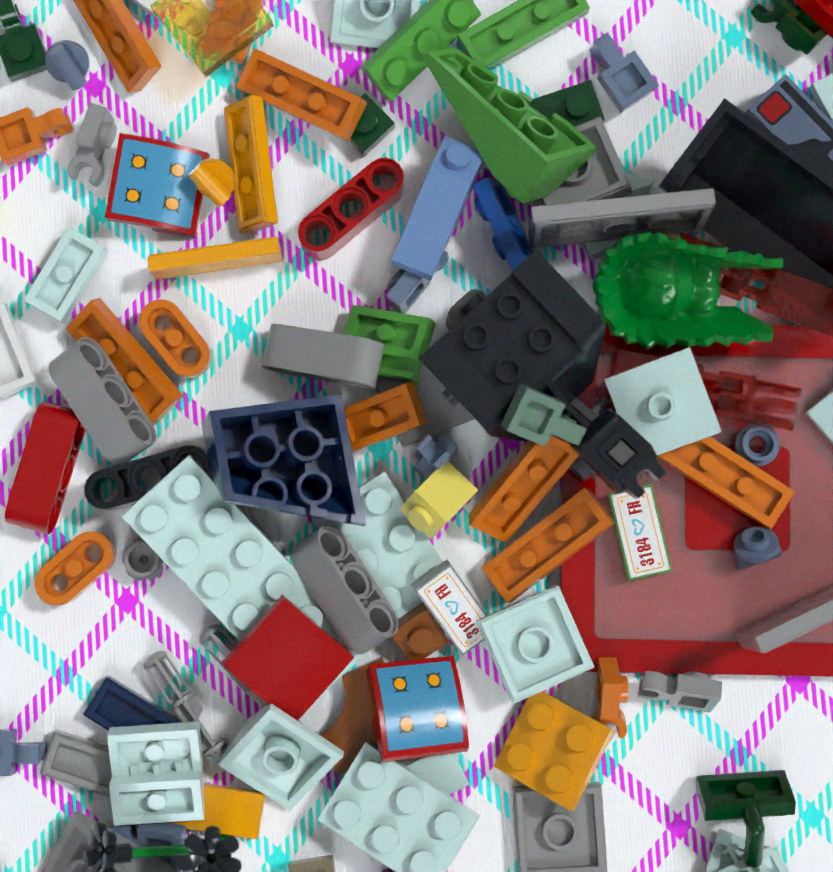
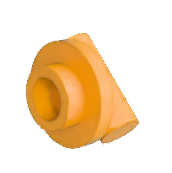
M215 158L204 159L188 175L200 193L210 198L218 207H221L228 201L236 186V177L233 170L225 162Z

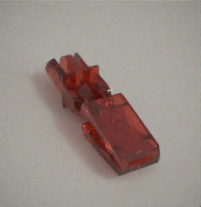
M684 232L679 234L688 243L718 246ZM781 268L770 269V271L766 269H721V274H723L720 282L721 295L737 301H741L743 297L756 301L755 306L759 310L833 337V288ZM750 279L763 283V287L760 288L749 284Z
M618 349L615 351L611 377L662 357ZM697 364L705 388L709 391L707 393L716 417L737 421L740 424L750 422L789 431L794 430L795 421L752 411L753 409L778 414L795 415L798 410L797 403L756 393L760 391L798 398L801 396L802 388L756 379L757 375L748 376L728 371H719L717 375L704 372L705 366ZM743 384L748 385L746 395L742 394ZM739 402L744 403L742 414L738 413Z

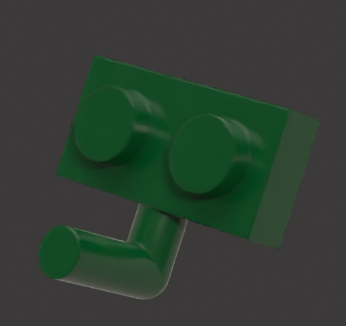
M785 770L696 776V792L704 820L743 818L746 826L744 863L749 867H759L762 864L765 825L762 817L795 815L796 800Z

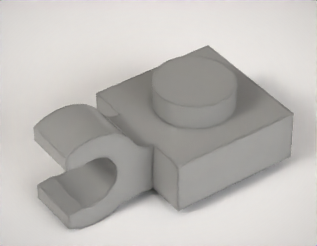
M89 103L75 142L78 145L77 152L67 168L69 177L77 180L82 168L91 167L92 174L89 182L95 187L102 183L104 171L98 159H102L105 148H111L117 131V126L114 124L115 120L106 107Z

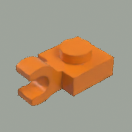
M26 107L0 117V156L2 162L9 166L48 151L44 141L45 138L61 137L74 131L69 115H64L62 108H56L36 117L34 111Z
M599 657L596 682L597 705L592 718L604 725L615 724L618 738H624L627 733L625 715L619 709L620 703H627L628 679L627 676L620 675L617 658Z

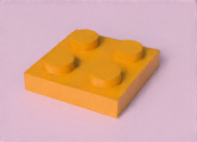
M541 691L528 697L493 767L569 811H575L615 730Z

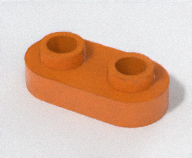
M158 299L151 301L142 309L139 316V326L142 333L175 373L184 378H196L208 370L212 361V352L209 345L174 303ZM161 317H169L171 320V325L167 330L160 331L157 329V321ZM188 350H196L198 353V358L193 364H185L183 361L184 353Z
M94 531L83 532L76 536L38 571L35 578V589L38 596L50 605H64L74 601L113 565L116 558V549L113 541L107 535ZM93 545L98 546L101 550V556L96 562H92L87 556L88 549ZM60 574L64 575L68 581V585L63 591L56 589L54 584L56 577Z

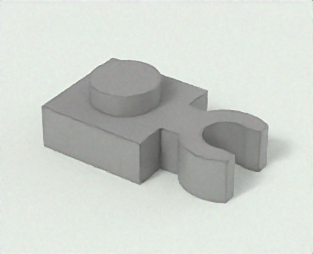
M645 671L644 679L639 681L638 697L646 700H667V705L710 713L721 700L722 681L711 680L706 674L700 672H686L678 674L676 678H672L659 672Z

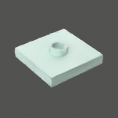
M690 347L604 379L617 414L653 446L657 455L722 432Z
M559 585L552 586L476 620L513 704L595 668Z

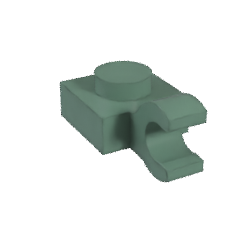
M523 384L519 385L500 425L508 432L545 447L552 434L579 445L587 428L578 425L577 421L561 415L566 404Z

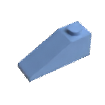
M444 137L394 252L391 265L429 281L432 280L471 195L473 185L477 181L483 158L477 148L450 137Z

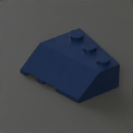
M341 394L208 412L202 422V430L209 468L223 502L359 526L366 525Z

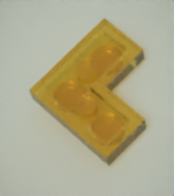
M157 0L150 5L154 14L205 78L274 26L272 19L257 0H227L213 12H210L201 0Z

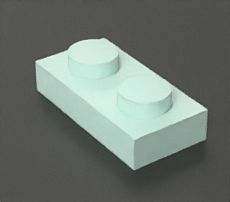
M68 226L23 301L65 325L109 251L104 246Z

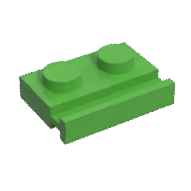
M352 305L344 334L375 340L385 345L378 376L419 384L420 377L418 373L421 364L424 365L419 360V357L429 349L436 323L428 317Z

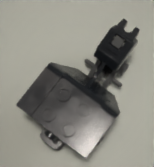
M537 249L488 296L481 290L472 289L450 308L445 323L449 331L419 357V360L446 388L441 393L445 400L453 395L448 403L455 407L459 402L483 427L485 432L493 437L528 441V439L508 432L500 426L520 384L556 398L566 404L561 415L577 421L578 425L587 428L579 445L570 442L571 448L579 456L569 469L583 482L589 477L594 479L598 475L615 494H621L625 491L634 499H639L645 493V490L637 482V475L640 471H646L654 480L660 479L666 473L657 461L658 456L653 446L619 414L610 409H605L597 416L609 404L610 400L608 397L601 398L591 409L577 398L593 383L607 327L602 318Z

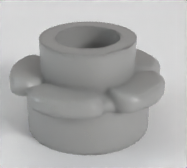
M142 538L134 540L133 544L127 546L122 554V562L126 567V572L135 580L141 581L144 578L152 580L163 571L162 563L164 561ZM143 555L148 557V562L145 564L140 561Z

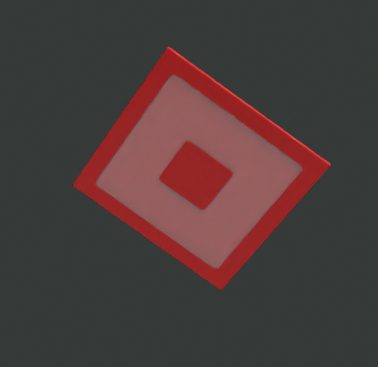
M605 324L607 328L593 383L577 398L591 409L601 398L608 397L610 400L609 404L597 416L605 409H610L617 413L604 379L676 353L687 347L676 344L668 349H664L657 344L653 348L645 350L639 343L626 344L623 338L611 336L609 326ZM771 325L774 333L772 342L752 340L748 345L731 342L728 347L715 342L708 348L699 345L690 347L722 430L721 433L710 437L735 452V437L739 430L748 424L764 423L770 426L778 435L780 448L776 458L771 463L758 468L795 491L775 525L770 529L778 537L782 556L739 570L733 554H735L733 546L735 537L745 529L763 526L657 458V461L666 473L660 479L654 480L646 471H640L637 475V482L641 487L652 484L672 571L627 581L614 525L561 564V592L595 667L586 672L598 671L599 657L617 658L619 672L654 671L673 674L700 672L704 674L833 677V620L765 654L741 647L734 634L833 585V445L805 414L806 411L833 388V327ZM752 437L749 441V447L754 453H760L763 443L759 438ZM568 468L562 475L561 505L586 487L589 488L612 519L607 494L614 492L598 475L594 479L589 477L583 482Z

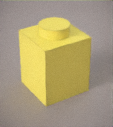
M447 461L440 470H436L415 490L400 507V510L407 516L413 527L424 532L432 539L475 495L478 489Z

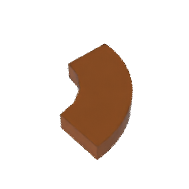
M383 657L342 676L346 692L343 711L335 724L320 734V736L344 751L343 757L334 766L338 776L348 771L365 742L368 741L373 745L376 744L372 724L375 710L366 671L369 664L385 663Z

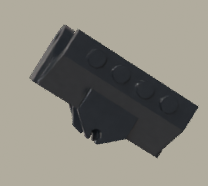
M724 98L658 187L666 193L714 188L716 204L702 230L729 250L760 253L763 257L783 258V268L756 270L833 326V160L828 157L829 152L833 150V141H820L812 138L799 144L788 145Z

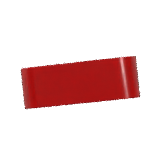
M387 157L372 161L301 221L298 228V238L304 253L311 259L318 261L332 257L396 204L404 192V174L400 164L394 159ZM388 174L394 177L397 182L393 188L383 191L376 188L373 181L379 175ZM355 201L360 203L364 209L356 218H347L340 213L341 207L347 202ZM322 228L331 234L327 243L322 246H314L307 242L308 235L315 229Z
M46 401L41 402L38 406L6 505L4 516L6 523L47 535L51 534L54 530L85 434V428L72 409Z

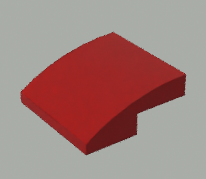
M282 594L226 656L222 664L268 705L273 704L298 721L354 659V656L346 647L318 626L313 618Z

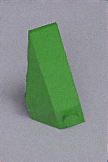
M455 47L426 52L423 60L490 172L505 187L506 192L512 198L525 204L549 196L593 156L597 150V147L567 120L556 113L549 119L529 106L533 100L532 97L522 91L517 94L511 90L503 89L497 85L498 77L495 73Z

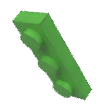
M429 0L360 67L382 97L392 101L428 67L423 60L427 51L448 48L458 38V34L466 30L482 14L473 0Z
M517 0L459 33L457 41L467 56L490 70L587 15L590 6L586 0Z

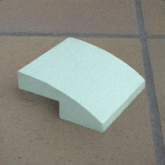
M199 721L110 727L107 741L112 773L109 790L114 826L204 820V774Z

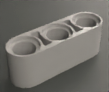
M274 323L270 327L261 367L293 376L375 389L385 345L378 341L358 336Z
M81 337L49 363V374L100 453L112 465L129 462L156 442V429L104 349L95 340L89 337Z
M323 525L292 549L291 561L295 570L343 644L355 654H364L395 635L399 625L395 611L340 529L332 525Z

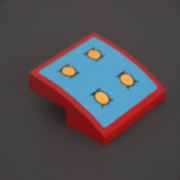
M119 133L105 218L111 222L150 227L154 232L196 238L203 194L200 193L188 175L201 161L210 158V154L175 143Z
M454 655L369 664L366 676L375 710L372 724L381 763L468 751L469 738L466 712Z

